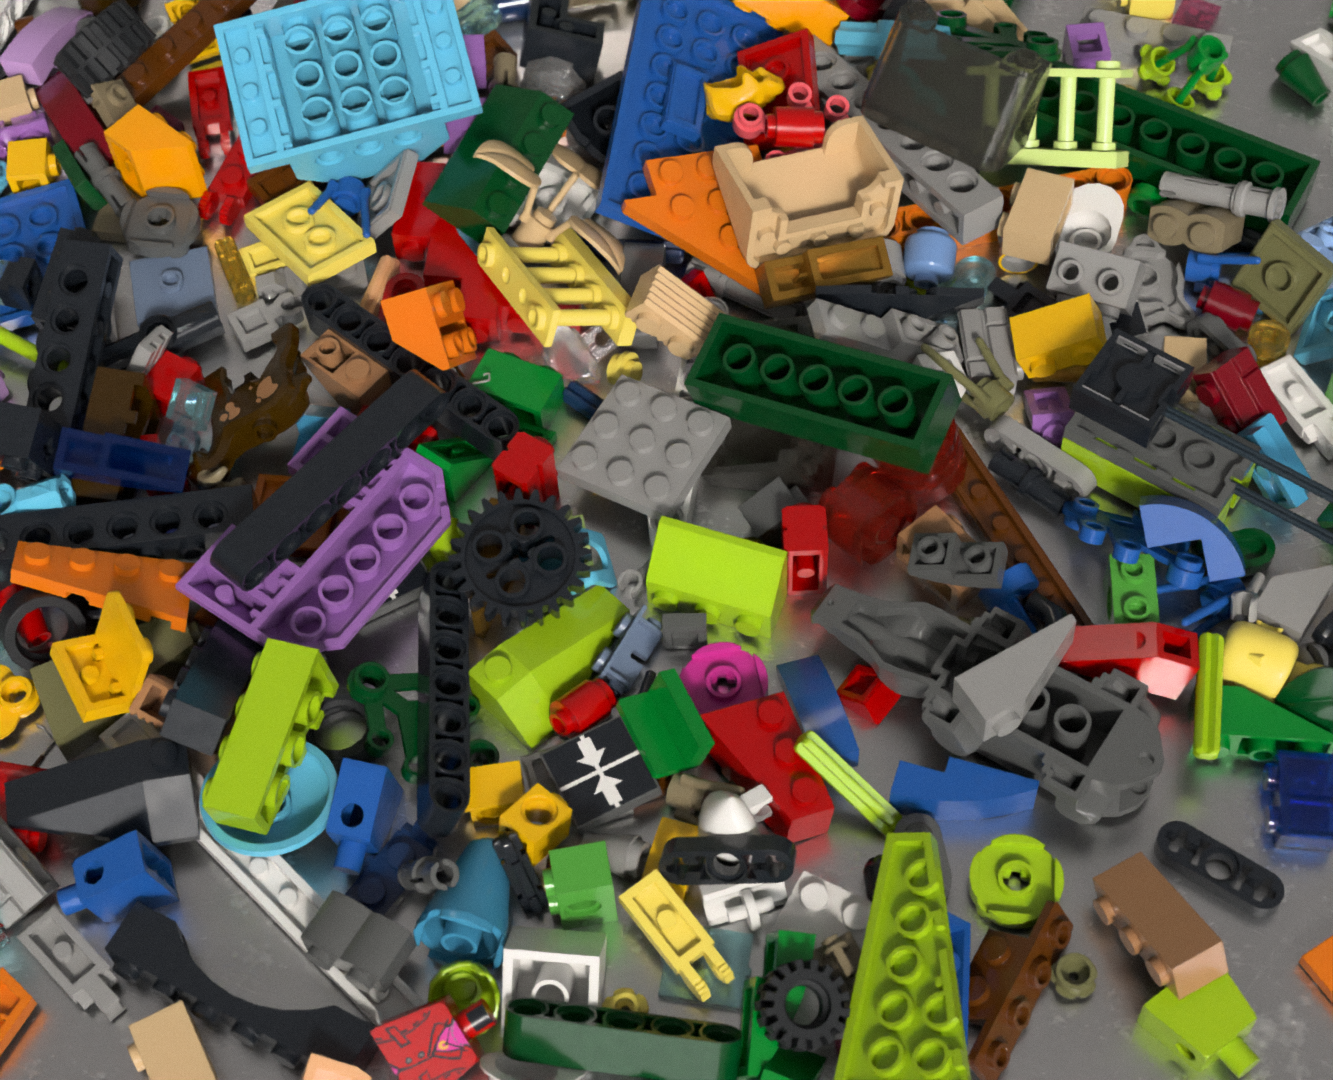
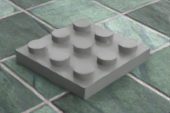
M621 374L557 467V472L562 480L659 521L662 515L673 518L732 428L731 420L728 416Z

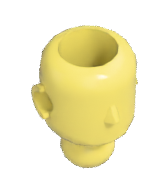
M1257 620L1256 624L1248 621H1237L1230 626L1224 638L1223 685L1243 687L1272 703L1275 702L1281 689L1290 680L1305 671L1323 665L1318 663L1307 665L1296 661L1299 655L1297 643L1292 638L1282 634V628L1270 626L1260 620Z

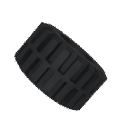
M125 0L116 1L105 8L73 36L56 54L53 64L85 98H90L93 93L90 87L92 84L115 80L152 46L156 34Z

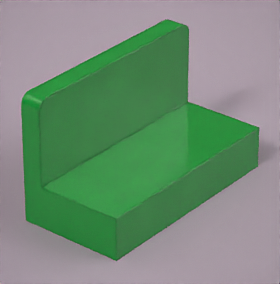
M675 668L659 672L648 692L621 698L616 704V709L654 779L700 767L715 744Z

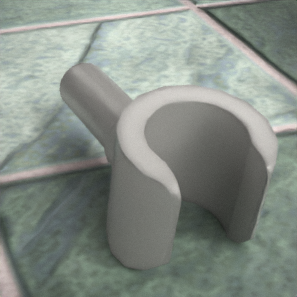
M650 559L638 570L627 569L619 575L617 584L620 591H623L629 583L637 582V586L631 591L632 599L638 600L644 597L646 593L644 582L646 581Z
M1255 573L1245 590L1235 591L1231 594L1230 619L1234 620L1237 615H1248V622L1253 623L1257 621L1259 599L1257 593L1265 580L1263 573Z

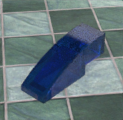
M62 427L53 472L54 475L64 474L70 478L109 485L182 493L192 450L105 432L104 436Z

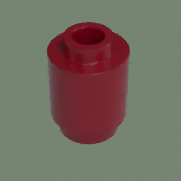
M1215 280L1213 287L1204 285L1195 308L1203 310L1202 313L1208 312L1220 317L1229 330L1237 332L1240 329L1248 332L1260 301L1252 299L1251 293Z

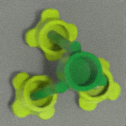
M1192 35L1185 44L1172 51L1163 46H1158L1154 49L1149 44L1142 46L1139 50L1141 62L1137 69L1138 74L1143 80L1156 81L1160 87L1169 84V75L1175 69V59L1188 52L1186 65L1193 74L1188 77L1187 83L1182 89L1170 87L1164 95L1155 94V98L1194 112L1192 108L1195 102L1189 94L1192 90H1198L1200 93L1205 94L1208 100L1216 101L1220 99L1223 87L1229 85L1232 81L1231 73L1223 64L1228 57V53L1224 44L1214 36L1205 35L1198 39Z

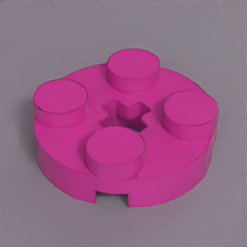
M717 642L699 648L692 654V660L686 664L685 669L683 666L679 676L699 714L768 696V674L762 660L754 653L752 656L748 652L741 650L740 645L731 642ZM726 678L728 684H736V687L730 689L728 693H720V691L713 689L717 686L718 679Z

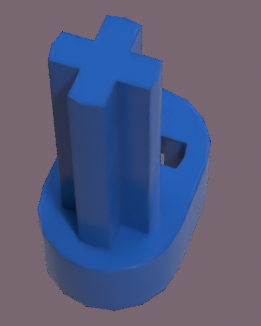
M1020 563L1005 570L1002 589L982 588L978 597L987 612L991 613L994 607H998L1025 621L1032 634L1038 632L1020 603L1039 586V581L1028 563Z

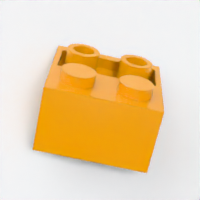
M137 104L103 132L116 168L121 173V181L140 197H146L147 190L157 187L180 189L188 194L190 199L202 198L204 191L207 190L203 177L205 171L200 165L195 152L197 150L196 143L186 132H178L169 126L159 113L154 112L152 114Z

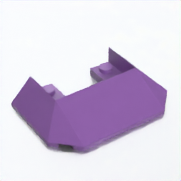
M340 406L287 463L288 472L294 475L358 416ZM405 448L343 506L350 513L302 567L286 559L258 586L248 592L241 590L210 564V557L215 547L237 527L231 524L175 585L176 590L263 647L267 638L319 649L320 652L344 649L451 525L443 470L410 448Z

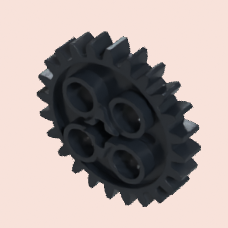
M516 488L514 500L508 501L504 493L500 491L498 492V504L493 506L487 499L483 498L484 512L480 514L472 509L467 511L471 525L465 523L457 524L458 533L463 538L451 539L452 550L457 552V554L449 556L450 567L457 569L451 573L453 584H462L458 589L461 600L472 597L469 604L473 613L485 606L484 615L487 622H490L497 614H500L503 627L507 628L512 617L518 618L521 629H525L528 617L534 616L536 622L543 626V613L549 611L552 616L558 619L560 618V603L573 608L574 598L570 592L584 593V583L579 578H589L591 576L590 566L584 563L592 560V549L584 548L590 542L588 532H579L582 528L581 518L577 517L568 520L571 515L568 504L556 510V498L554 495H551L542 503L539 500L538 490H534L528 500L523 499L520 488ZM525 524H533L539 528L536 533L530 536H523L517 532ZM548 538L554 539V542L544 543ZM488 546H496L501 549V552L493 558H485L480 555V552ZM520 554L522 558L528 557V560L522 563L520 559H513V557ZM549 558H555L562 562L558 569L552 571L540 567L541 563ZM497 573L496 577L492 579L487 578L488 574ZM517 580L524 584V588L517 593H508L502 589L507 582Z

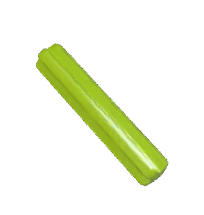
M1204 632L1199 636L1198 640L1200 669L1196 673L1193 754L1198 759L1214 760L1220 752L1224 638L1219 633Z
M812 730L806 731L797 738L793 748L805 762L879 832L887 835V833L895 831L897 823L902 819V815Z

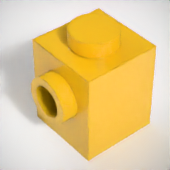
M47 138L8 141L6 179L13 194L55 183L56 176H61V165L52 152Z

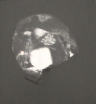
M557 326L552 347L543 346L542 360L544 365L561 373L563 379L571 382L578 381L581 384H598L601 382V368L598 362L617 345L612 339H609L605 345H595L591 350L589 349L595 343V336L603 331L601 326H592L582 335L571 326Z

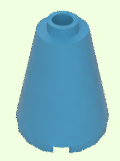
M484 837L475 839L466 845L455 862L460 874L457 884L453 888L447 887L448 890L438 889L417 919L413 930L415 943L419 948L422 941L430 949L428 957L436 963L444 966L458 959H468L479 962L482 965L493 963L492 969H495L503 962V949L508 939L510 882L501 865V861L504 859L499 860L492 847V840L494 838Z

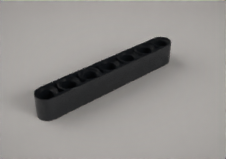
M317 283L309 286L303 292L301 302L309 327L314 334L320 337L330 329L387 369L392 385L409 370H418L450 395L449 403L437 419L438 422L493 461L503 450L508 451V443L517 432H521L518 417L512 411L452 369L442 371L393 342L386 323L333 286L326 283ZM501 435H508V436L503 437V438H497V437H499V436H501Z
M409 370L224 537L211 554V566L241 590L246 592L253 590L441 416L449 403V393L418 370Z
M441 561L431 567L419 596L417 821L425 833L436 838L452 835L470 800L468 598L461 600L458 589L462 584H453L451 573L457 569L450 567L449 561Z

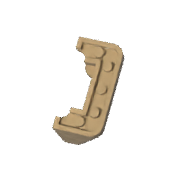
M863 115L834 122L826 131L821 148L753 162L752 152L744 143L733 142L714 146L713 169L740 252L750 267L758 268L764 261L802 255L808 249L879 236L885 237L895 224L904 178Z

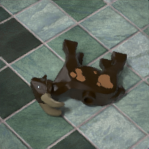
M287 323L271 334V339L277 345V348L260 378L250 371L244 375V383L233 390L232 380L227 377V369L223 366L204 377L206 386L213 394L211 413L212 443L209 452L205 448H201L192 453L193 461L184 468L188 479L199 489L206 490L245 485V481L242 478L234 480L231 478L230 472L236 459L247 450L264 442L274 440L277 435L298 423L308 409L310 400L307 388L312 382V377L307 373V368L301 360V352L298 350L299 328L293 323Z

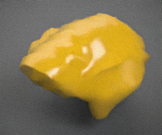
M739 64L736 67L737 75L734 78L714 83L703 82L707 107L706 114L710 119L731 123L736 109L742 104L753 103L763 109L775 99L776 95L782 93L785 89L782 78L772 74L763 67L751 71ZM744 114V115H743L744 118H746V117H753V115H751V114Z

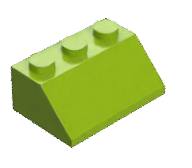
M662 515L658 524L646 577L647 601L665 612L707 613V624L719 623L735 628L746 636L756 637L760 635L771 639L787 597L788 551Z

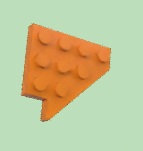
M758 144L748 146L753 155V162L763 160ZM714 151L645 160L642 169L651 196L624 200L621 207L622 213L761 296L755 273L757 268L750 267L740 252L712 163Z

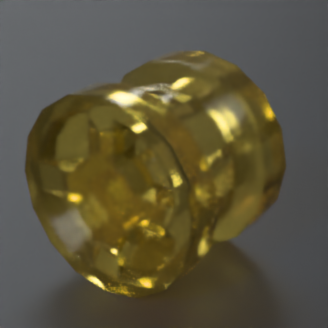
M1261 320L1251 326L1246 343L1254 349L1257 355L1256 363L1261 368L1286 355L1291 337L1287 327L1275 320Z

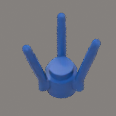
M351 176L343 177L338 181L329 180L326 190L309 207L308 213L310 215L315 214L331 197V201L349 217L361 211L363 237L369 238L371 235L369 212L371 190L365 187L362 181Z
M1190 249L1185 270V281L1195 282L1194 292L1201 293L1204 285L1213 287L1210 285V282L1219 281L1222 264L1257 265L1261 263V258L1249 256L1251 252L1204 254ZM1258 308L1256 314L1262 315L1264 312Z
M1208 575L1204 576L1199 587L1204 589L1200 594L1202 607L1182 618L1181 624L1188 626L1208 615H1212L1191 631L1198 633L1199 639L1202 633L1208 632L1218 623L1229 619L1231 594L1235 591L1246 589L1244 583L1238 577L1209 582ZM1171 583L1157 585V594L1189 590L1177 587Z

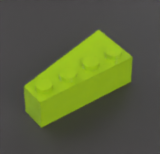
M267 638L263 651L258 652L253 660L251 667L252 679L247 692L241 694L237 701L235 723L230 735H226L221 742L218 767L214 777H210L207 780L202 793V807L215 823L263 835L268 834L290 788V776L287 774L290 767L296 768L301 766L307 753L306 734L309 728L318 730L324 719V711L320 710L324 697L334 698L339 687L319 649Z

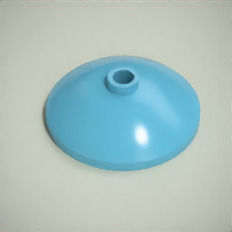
M306 742L307 753L301 766L296 768L290 767L287 773L290 776V788L268 834L263 835L215 823L202 807L204 786L210 777H214L220 761L218 760L204 779L200 792V811L207 830L222 846L242 855L269 857L299 849L315 839L326 828L338 780L332 762L320 749Z

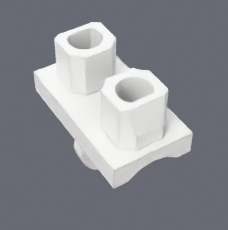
M784 882L699 886L708 927L727 921L732 923L746 918L751 931L761 928L759 914L774 910L776 906L786 904L788 900Z

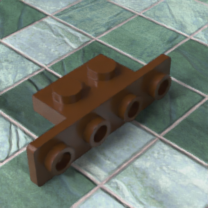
M1050 900L1046 902L1028 938L988 929L970 963L968 1022L983 1027L968 1055L970 1068L980 1080H998L1001 1072L1007 1067L1010 1054L1022 1030L1027 1027L1031 1018V1012L1042 990L1051 979L1052 965L1057 962L1062 950L1069 944L1073 924L1058 902Z

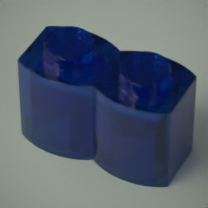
M1277 750L1271 763H1265L1263 769V789L1270 791L1272 806H1267L1265 809V833L1272 834L1274 848L1331 852L1333 849V754Z

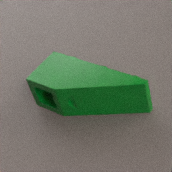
M1196 683L1188 704L1189 753H1193ZM1222 685L1220 752L1217 758H1224L1228 755L1245 756L1258 762L1287 759L1295 760L1303 765L1328 762L1333 752L1332 733L1243 687Z

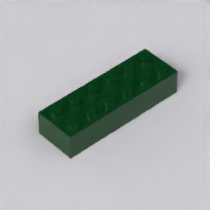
M723 313L718 314L684 382L695 404L732 419L927 475L962 401L952 374Z

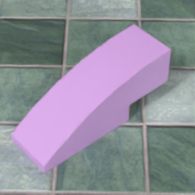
M60 6L48 10L32 20L10 42L0 57V63L7 77L10 78L21 74L24 83L42 86L52 68H57L53 64L56 54L75 36L77 22L83 18L94 16L93 12Z

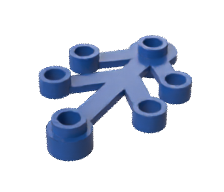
M1075 497L1074 501L1064 503L1062 513L1065 515L1063 523L1069 528L1079 531L1077 537L1083 542L1092 545H1102L1105 535L1108 533L1113 546L1111 555L1114 559L1127 564H1136L1141 552L1150 554L1154 559L1168 566L1165 579L1171 584L1189 590H1195L1200 587L1205 569L1202 567L1203 560L1199 556L1188 553L1192 541L1147 548L1140 510H1134L1131 518L1104 512L1099 509L1100 505L1096 501L1085 497ZM1163 548H1168L1169 550H1172V551H1175V552H1178V553H1177V555H1174V554H1172V553L1166 551V550L1163 549Z

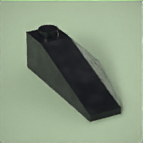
M622 70L561 103L562 106L574 113L567 126L573 139L603 165L605 163L623 75Z
M871 285L815 286L816 299L842 305L882 318L893 308L936 322L957 314L961 309H972L984 304V288L933 287L926 289V295H917V290L909 288V286H894L893 289L885 290L884 294L876 293V291L872 290Z
M165 737L138 740L4 783L7 824L12 829L58 835L72 832L94 835L96 840L111 841V838H119L131 831L137 830L155 847L200 840L189 749L187 746Z

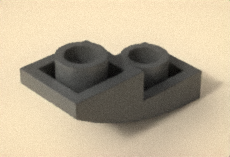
M915 533L907 571L909 575L938 583L974 588L1002 589L1008 550L1004 542H961L957 533Z

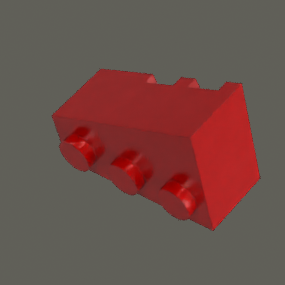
M784 691L700 714L715 742L709 754L722 767L721 773L729 782L734 781L737 786L744 787L745 793L763 784L772 795L773 801L767 804L772 810V816L763 821L776 835L784 836L794 843L828 832L835 807L822 777L794 751L793 747L797 738L803 734Z

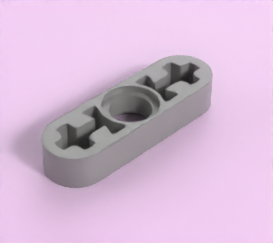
M998 416L984 431V438L987 444L995 452L1005 447L1032 468L1037 466L1044 472V477L1072 496L1071 501H1074L1075 497L1086 498L1097 485L1096 477L1087 466L1009 416Z

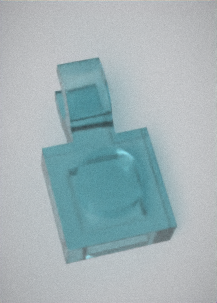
M176 378L165 416L174 421L166 441V449L176 454H182L183 450L190 454L199 450L201 439L197 431H207L217 396L216 391L188 378Z

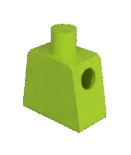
M1228 973L1180 1000L1177 999L1168 987H1165L1143 1005L1137 1019L1142 1028L1197 1072L1204 1071L1220 1058L1239 1079L1260 1061V1058L1243 1041V1038L1250 1033L1257 1020L1255 1012Z

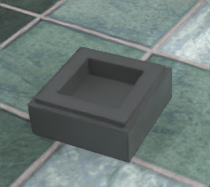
M662 613L664 648L699 649L706 646L708 643L707 613Z

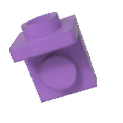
M1065 386L1023 390V405L1031 424V431L1061 449L1065 426L1075 414V411L1069 408L1070 398Z

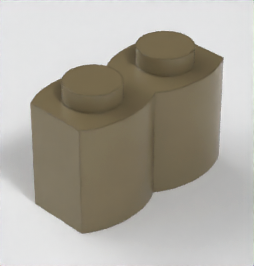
M1169 198L1150 208L1147 235L1154 241L1164 245L1185 244L1190 249L1199 253L1217 254L1242 241L1245 217H1236L1230 209Z

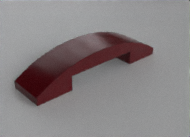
M60 70L47 79L42 86L39 85L35 88L43 108L74 155L76 151H80L82 156H85L79 148L86 143L93 142L98 146L99 151L110 166L114 164L103 133L105 128L101 125L83 95Z

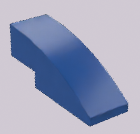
M819 655L776 665L782 690L786 695L802 734L808 730L814 731L851 767L858 766L859 748L835 686Z
M950 756L945 772L900 760L890 791L889 803L902 815L923 813L934 820H981L1033 809L1040 781Z

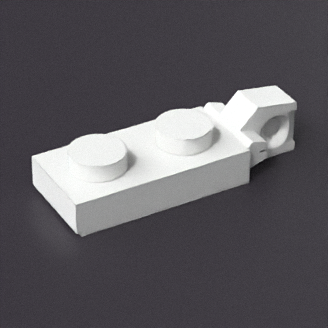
M1287 354L1261 367L1260 370L1287 418V423L1308 445L1314 442L1316 448L1328 460L1333 459V404L1291 354Z

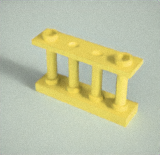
M486 227L483 243L479 245L477 251L478 264L544 347H552L557 326H601L617 346L632 345L637 327L631 318L625 317L626 309L631 300L630 295L572 228L558 235L550 247H509L494 227ZM523 263H549L552 267H526ZM540 284H566L569 288H543ZM583 304L586 309H560L557 305Z

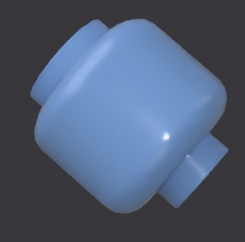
M934 226L920 227L917 232L909 235L905 241L903 261L906 277L914 281V286L926 290L938 287V284L948 282L954 275L957 245L945 229Z

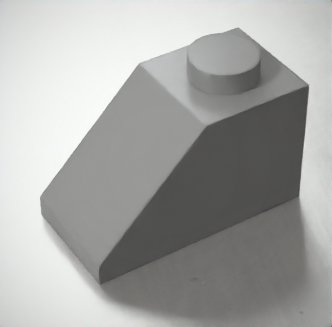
M1333 565L1272 576L1264 591L1259 589L1257 593L1259 595L1257 620L1276 628H1282V634L1292 638L1299 646L1332 591Z

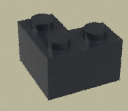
M530 0L523 28L519 66L528 68L536 73L548 72L565 76L573 81L584 80L593 82L603 47L604 24L568 16L569 0Z

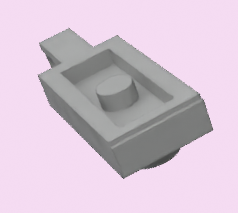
M364 259L321 283L333 286L347 297L364 294L369 285ZM280 268L275 270V272L255 277L259 299L263 298L265 303L273 302L279 295L291 292L296 304L293 307L302 305L301 297L308 286L290 268Z
M54 905L16 936L76 1004L79 1003L84 1010L92 1003H95L112 1021L126 1009L118 996L110 989L118 982L111 967Z

